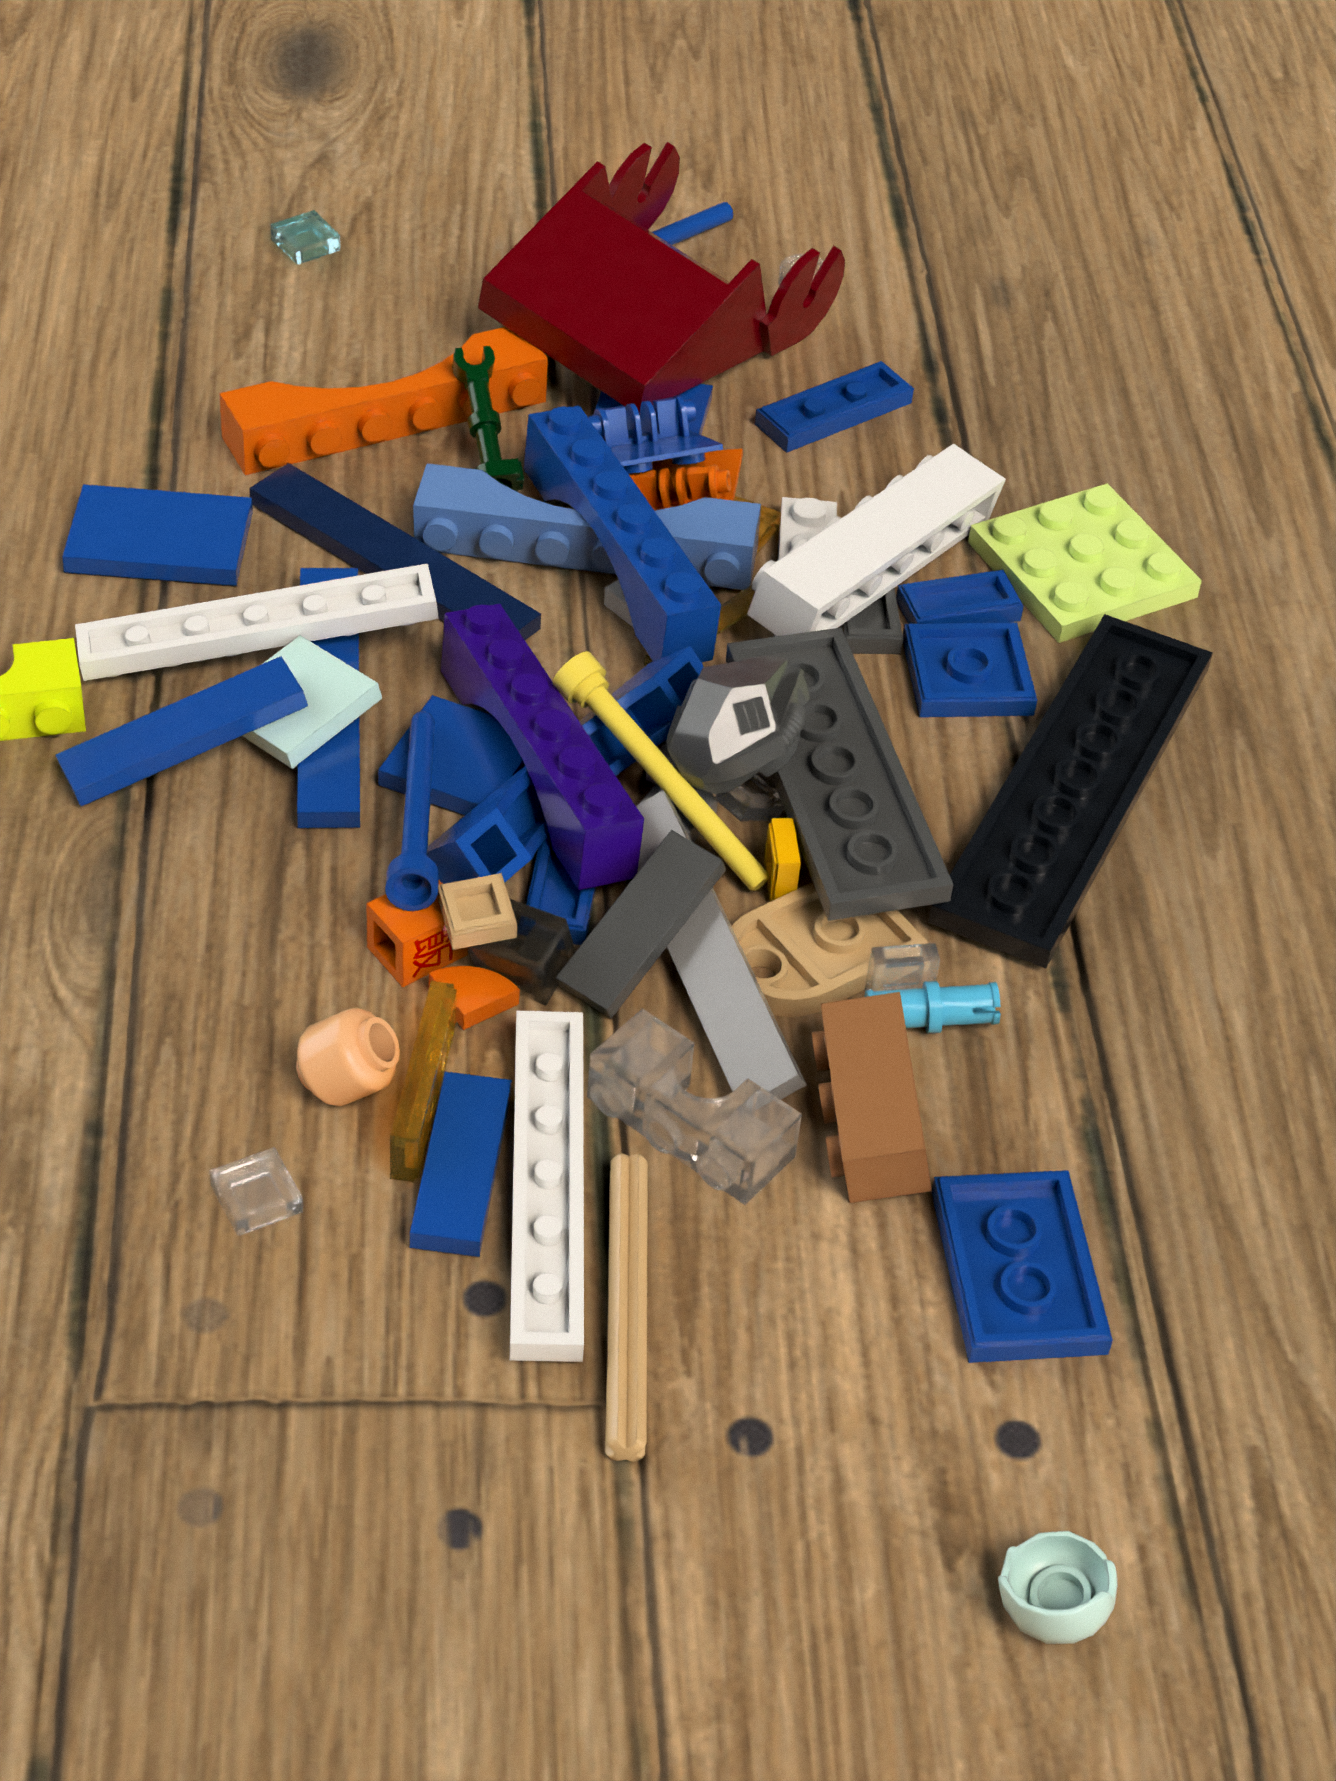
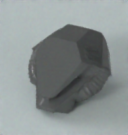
M765 656L703 667L698 679L692 680L682 706H677L667 735V749L675 768L693 788L713 794H720L735 789L757 773L761 776L769 777L786 765L797 750L800 733L806 719V712L803 706L810 698L802 669L787 665V659L775 656Z

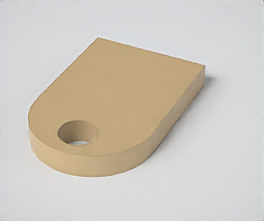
M813 882L744 914L732 925L733 931L751 968L766 967L776 973L775 976L770 978L756 977L773 1015L783 1017H800L822 1011L821 1003L841 1001L854 996L925 961L929 942L898 910L828 921Z

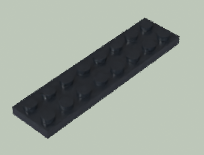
M1104 614L950 873L953 882L950 902L932 904L928 923L1047 968L1209 669L1213 652Z

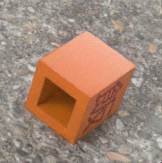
M386 894L366 903L367 948L402 987L468 955V947L452 950L438 902V895L429 907L418 911H407L396 907L389 901Z

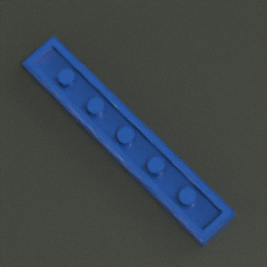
M300 568V585L358 576V568ZM359 633L351 636H338L311 641L359 671ZM359 717L298 764V828L360 827Z

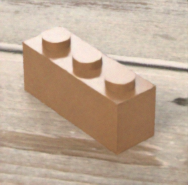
M900 992L821 1003L824 1031L811 1033L817 1072L830 1070L831 1082L818 1084L824 1124L837 1122L839 1135L826 1137L831 1177L845 1176L850 1203L932 1191Z

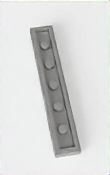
M664 790L636 806L644 817L638 872L671 830L690 840L673 802ZM712 888L669 943L667 949L740 1109L750 1118L807 1084L714 888Z

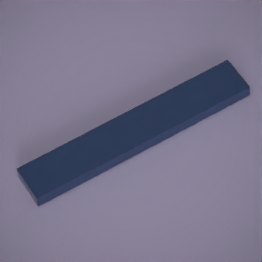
M287 463L249 488L252 505L365 574L428 563L438 616L442 621H444V614L446 612L469 609L475 605L501 604L524 640L541 629V613L290 463Z

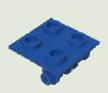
M681 396L653 400V405L650 401H643L640 406V415L636 405L631 403L625 407L616 406L596 409L594 415L587 416L627 473H641L652 470L653 461L671 458L673 464L698 463L705 460L706 452L723 450L722 443L689 430L688 422L695 421L696 419L695 405L691 399L683 400Z

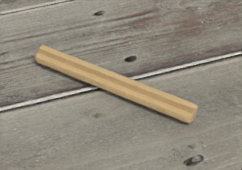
M623 1153L617 1154L611 1160L609 1186L605 1453L614 1461L628 1460L636 1462L644 1457L645 1445L647 1443L648 1162L640 1154L628 1156Z

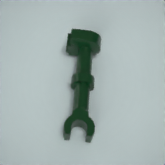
M483 346L482 363L471 365L465 361L462 348H455L452 364L453 374L457 380L465 384V388L468 390L472 413L467 419L470 435L476 438L480 465L474 469L483 470L496 481L518 492L517 490H523L524 475L521 461L518 458L502 460L498 441V434L502 430L499 413L493 410L489 391V379L492 377L495 362L494 351L490 346Z

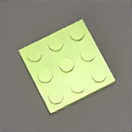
M1108 483L970 526L968 537L970 546L993 571L1004 570L1021 602L1058 643L1094 632L1104 614L1128 621L1198 598L1202 580Z

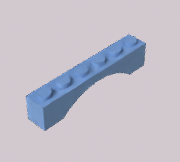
M426 464L413 504L414 538L437 552L616 574L594 530L575 509L554 506L524 496L499 483L483 470ZM704 497L680 506L655 510L708 586L750 591L758 549L761 504Z

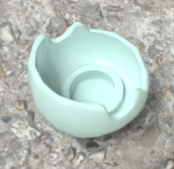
M1070 1531L1038 1533L1017 1547H1009L1006 1551L1001 1575L998 1576V1583L1003 1606L1021 1632L1046 1644H1074L1093 1636L1106 1623L1115 1606L1118 1578L1115 1564L1107 1559L1106 1554L1094 1542Z

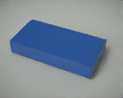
M1004 570L898 585L896 594L897 604L908 624L1011 623L1021 621L1024 607Z
M550 834L538 848L522 922V937L582 945L587 938L596 887L582 890L577 889L553 850Z

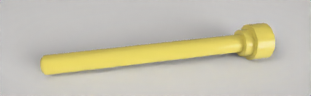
M589 651L582 652L566 662L553 679V685L569 703L577 702L581 708L589 706L661 790L665 791L676 807L748 889L755 891L761 888L768 881L769 873L607 691L609 682L604 678L606 675L604 667Z

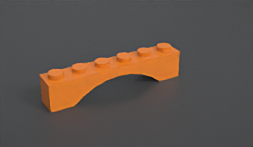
M507 327L472 334L462 345L463 357L471 365L482 363L483 346H490L494 351V369L492 377L489 379V391L494 411L503 413L546 402L548 358L543 351ZM454 353L442 362L417 374L386 383L362 387L318 388L269 381L219 393L222 438L245 475L282 467L287 463L294 464L466 422L472 413L468 390H466L465 384L457 380L453 374Z

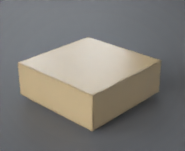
M502 873L438 885V902L452 950L517 938V922Z

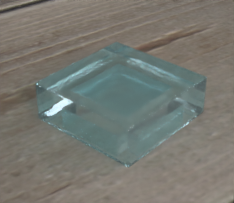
M315 210L270 224L271 240L297 265L340 250V234Z

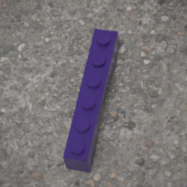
M501 604L475 605L469 609L446 612L444 614L441 672L462 705L472 703L486 709L498 720L512 739L535 787L547 823L553 850L577 889L582 890L633 879L638 872L644 817L560 692L553 685L552 680Z

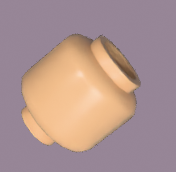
M357 1007L350 1008L314 1023L304 1030L298 1042L297 1074L304 1087L310 1090L318 1099L328 1105L344 1106L389 1086L396 1072V1064L399 1061V1042L394 1030L385 1020L376 1017L368 1010Z

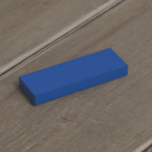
M880 361L756 409L755 425L787 453L911 404L914 388L885 363Z
M445 1071L410 1229V1248L480 1257L511 1099L512 1080Z

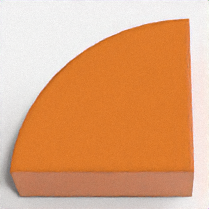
M451 966L429 973V989L463 1030L519 1005L520 989L508 978L494 971L474 966Z

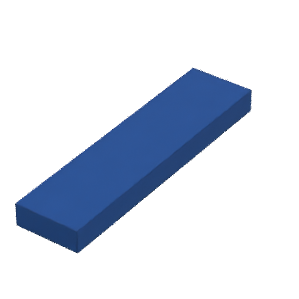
M282 656L55 754L79 805L84 806L307 707L308 704L303 689Z

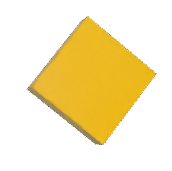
M772 818L771 823H768L764 868L769 873L767 881L769 902L797 890L801 862L794 818Z

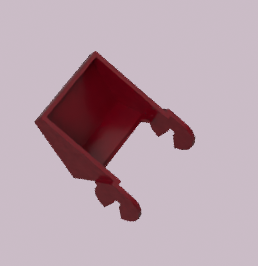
M666 142L647 176L646 171L652 147L646 143H643L629 154L614 174L610 184L608 182L606 166L597 161L483 278L478 309L623 406L634 403L639 411V415L640 406L643 401H650L653 405V400L677 396L763 351L773 356L801 342L815 330L826 316L838 294L845 269V258L842 250L833 245L814 276L820 252L811 248L796 261L785 275L773 296L769 311L766 314L761 268L758 262L751 259L729 282L650 232L648 229L664 211L672 196L679 175L680 156L675 146L669 142Z

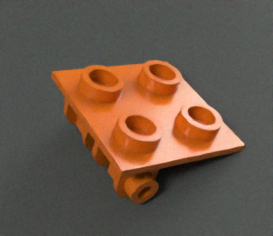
M743 449L706 452L704 461L693 464H673L672 458L653 461L652 470L628 474L654 511L680 506L704 497L734 501Z

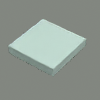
M301 635L264 663L282 656L303 689L308 706L242 735L291 769L382 699L381 691L376 681Z

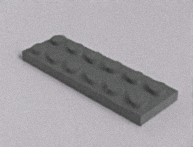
M842 628L727 643L726 663L775 656L787 659V665L804 671L810 698L803 706L806 712V719L800 733L799 744L790 761L779 771L772 774L771 777L787 818H794L797 843L828 921L950 902L953 882Z

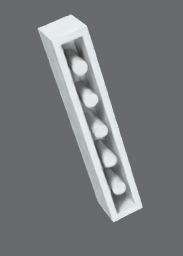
M952 444L934 457L932 455L926 456L915 470L904 477L897 475L891 480L885 490L874 497L870 495L864 497L853 511L842 518L834 517L820 533L809 540L807 538L801 539L791 549L790 553L778 561L770 560L766 562L757 572L752 582V589L755 591L747 615L776 636L840 627L967 537L971 525L989 520L1006 479L955 444Z

